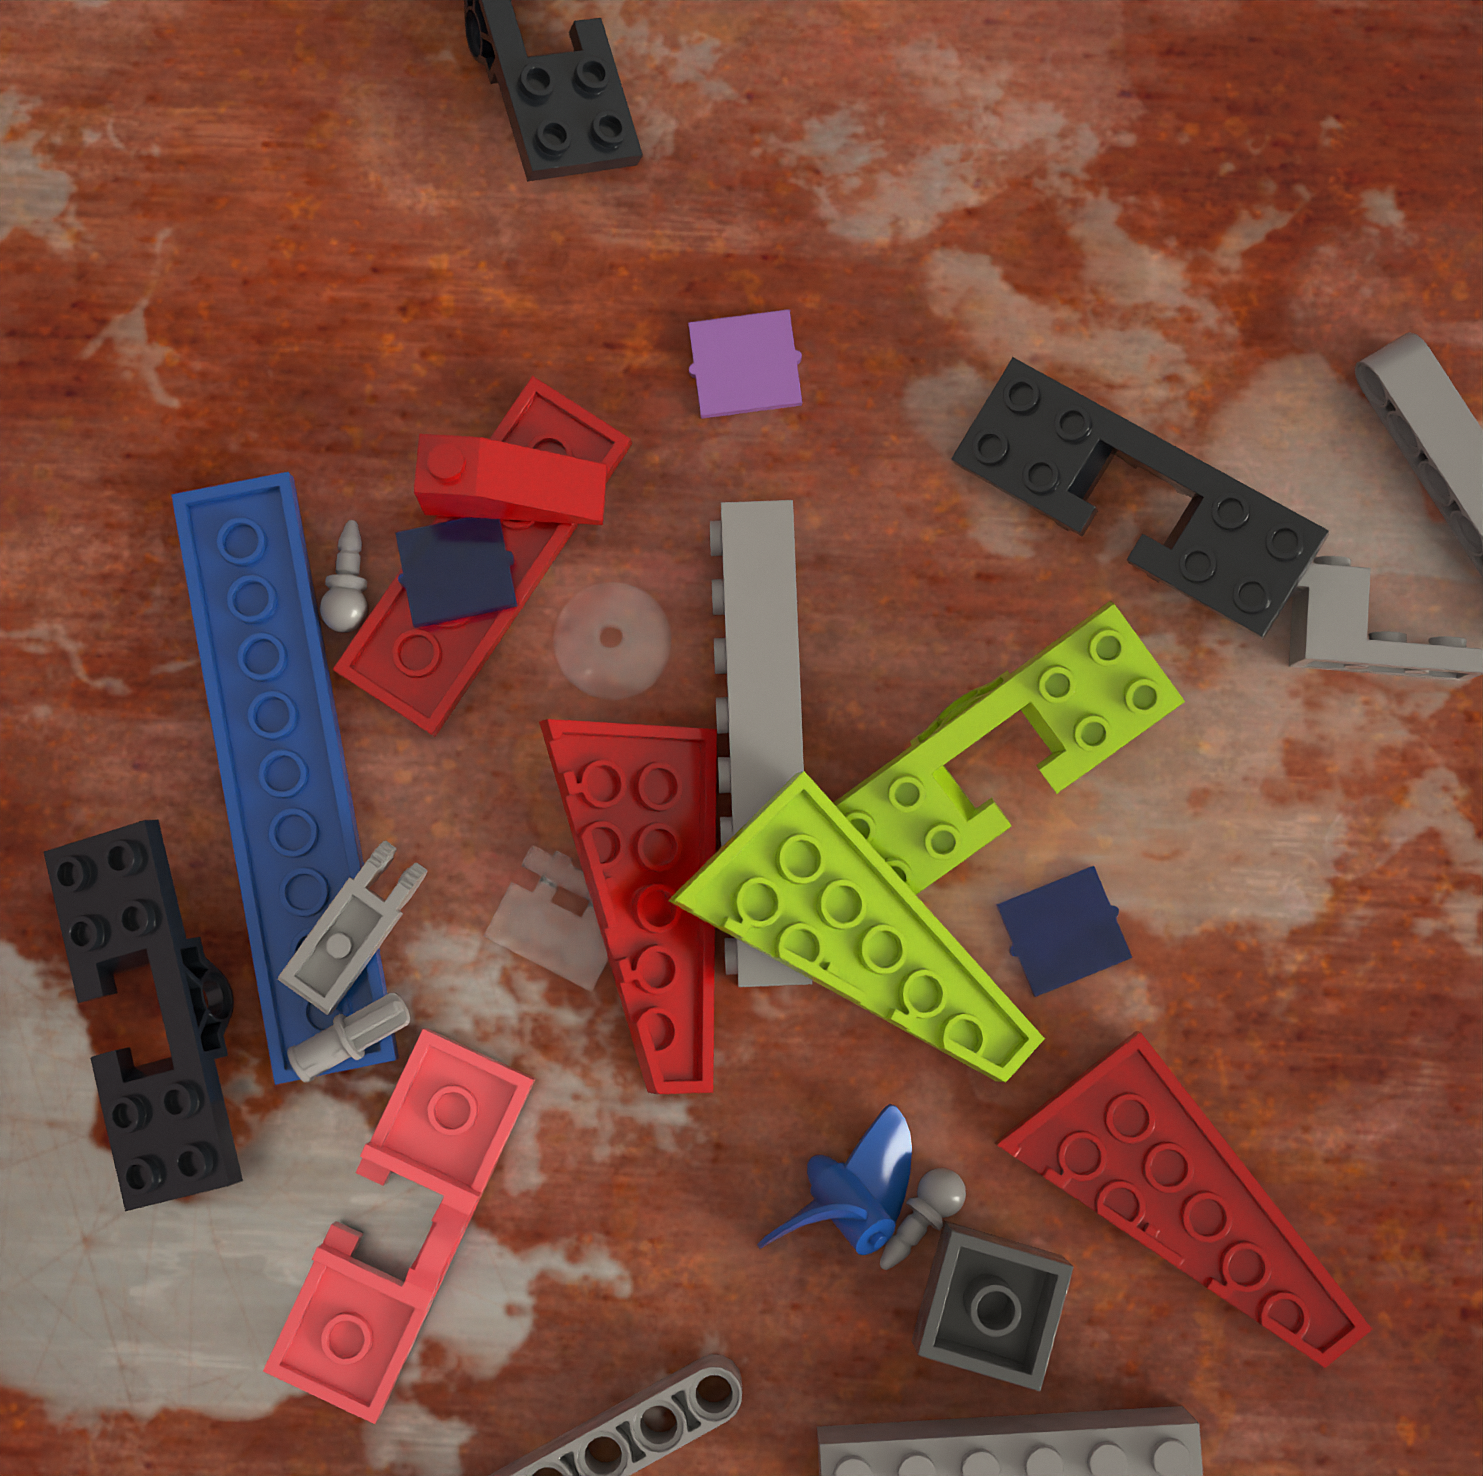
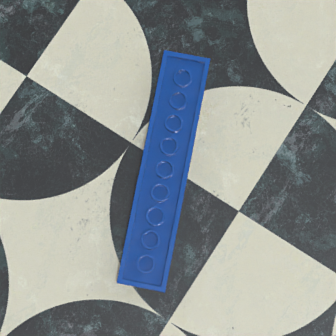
M289 472L171 494L275 1085L300 1080L289 1061L287 1053L289 1047L296 1046L332 1026L335 1016L343 1014L348 1017L388 994L379 948L330 1015L322 1012L278 980V976L349 877L355 878L364 865L294 477ZM395 1032L364 1049L365 1055L361 1059L355 1060L350 1057L318 1076L398 1060L399 1054Z

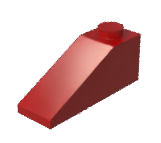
M419 434L414 494L424 515L603 525L607 464L483 437Z

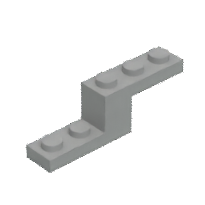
M1342 556L1315 557L1314 563H1311L1291 595L1293 599L1289 667L1467 681L1483 675V649L1466 648L1467 640L1464 638L1432 637L1429 638V644L1406 643L1407 635L1404 633L1383 631L1370 633L1368 640L1367 627L1371 568L1352 567L1350 558Z

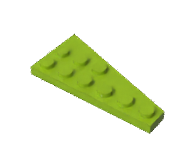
M805 771L796 773L668 900L994 1081L1007 1082L1045 1039Z

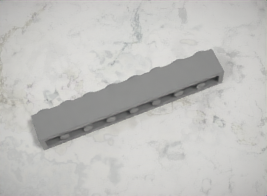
M793 500L721 502V520L710 521L711 556H723L724 579H712L713 615H725L726 638H714L715 674H727L728 697L716 698L717 733H729L730 757H718L719 793H731L732 817H720L721 847L796 773L804 771ZM725 938L726 975L738 974V987L812 984L811 979L737 938Z

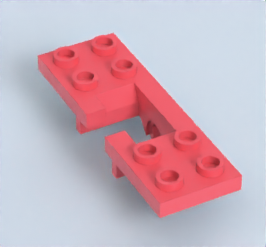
M428 1028L422 1029L370 1142L366 1143L360 1155L362 1160L356 1173L384 1186L388 1183L392 1172L443 1195L444 1197L431 1219L433 1223L415 1261L409 1267L405 1281H402L353 1258L363 1233L337 1221L332 1223L323 1243L317 1247L311 1259L314 1261L263 1372L373 1424L378 1421L536 1078Z

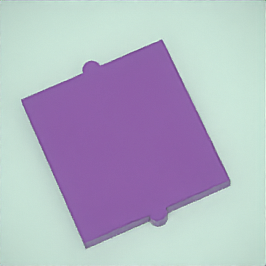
M789 309L688 322L694 362L689 366V374L691 377L696 378L701 419L802 406L797 364L801 362L802 354L800 351L795 350Z

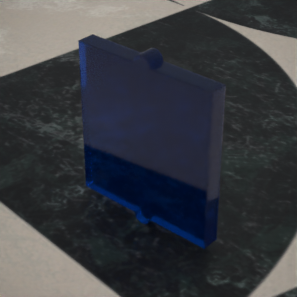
M467 517L396 532L403 573L398 577V581L402 587L406 588L414 628L518 607L510 569L515 559L512 552L506 549L500 519Z
M1095 866L1088 867L996 904L1012 943L1009 953L1011 956L1018 957L1034 997L1132 958L1116 919L1119 915V909L1117 906L1110 905Z

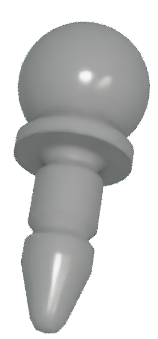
M348 520L338 540L340 552L337 554L335 572L337 575L326 577L325 585L330 590L325 593L320 603V614L324 623L332 630L341 633L352 632L358 629L365 622L368 615L367 600L362 594L367 589L368 582L363 578L357 577L360 573L361 556L359 552L362 550V540L358 524L354 520Z
M935 1168L924 1174L918 1184L917 1197L909 1198L906 1202L913 1210V1213L904 1219L897 1228V1234L892 1235L886 1243L880 1259L882 1269L888 1270L907 1258L911 1252V1247L916 1246L927 1232L928 1225L940 1231L943 1227L942 1218L952 1216L962 1208L966 1198V1188L963 1180L957 1173L947 1168Z

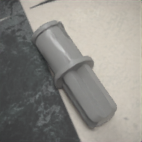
M389 993L348 1017L339 1014L334 1017V1024L296 1046L289 1047L287 1050L289 1061L298 1077L303 1082L308 1083L314 1080V1077L350 1057L355 1060L361 1059L365 1055L364 1049L407 1026L410 1022L409 1010L397 993Z

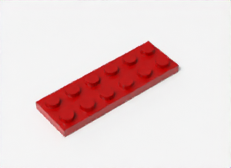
M533 375L490 437V439L607 464L606 483L632 446L631 438ZM436 516L332 670L436 737L579 524Z

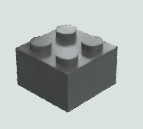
M944 1221L911 1340L917 1354L1041 1391L1074 1266L1060 1254Z

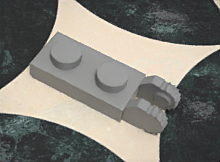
M386 840L375 849L356 877H349L278 976L280 982L327 1015L334 1012L403 915V912L400 910L413 896L428 872L427 869L417 862L404 871L398 880V884L386 900L369 888L390 866L397 850L396 847Z

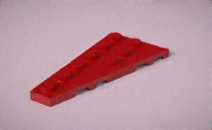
M557 719L539 721L647 1092L653 1094L713 1093L715 926L668 900L716 853L717 729Z
M1139 1031L1131 1034L994 1142L997 1146L1324 1368L1373 1330Z

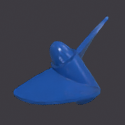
M889 1104L884 1107L859 1140L845 1163H838L826 1155H815L810 1158L807 1164V1176L811 1184L810 1192L814 1200L780 1227L766 1235L757 1244L759 1249L799 1227L828 1219L832 1220L860 1255L871 1254L888 1242L895 1231V1223L900 1215L905 1199L912 1157L910 1130L905 1117L897 1106Z

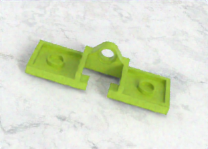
M1109 601L1012 673H1009L1007 670L992 682L973 689L955 700L937 716L926 730L910 741L911 746L841 796L833 804L914 894L917 895L1012 827L1010 821L992 797L976 808L944 764L1021 710L1052 752L1051 755L1036 766L1058 794L1182 705L1185 700L1116 605Z

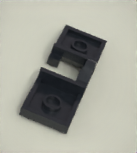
M464 0L465 32L469 50L473 58L485 66L490 84L498 83L527 182L637 166L643 153L602 18L573 22L569 36L574 51L527 56L511 0Z
M1012 357L951 458L954 464L1049 517L1065 530L1069 531L1070 529L1082 537L1098 512L1095 506L1086 501L1114 456L1121 458L1134 469L1140 467L1173 486L1177 493L1189 496L1192 499L1164 545L1142 534L1126 559L1128 563L1145 572L1158 583L1161 581L1264 640L1329 536V530Z
M143 820L44 851L77 1002L93 1001L117 994L114 975L150 965L171 1052V1057L136 1067L134 1066L130 1047L90 1057L125 1211L242 1182L243 1178L215 1059L228 1056L224 1034L233 1013V992L225 975L205 957L201 937L186 939L159 820ZM203 990L205 991L208 999V1007L204 999Z

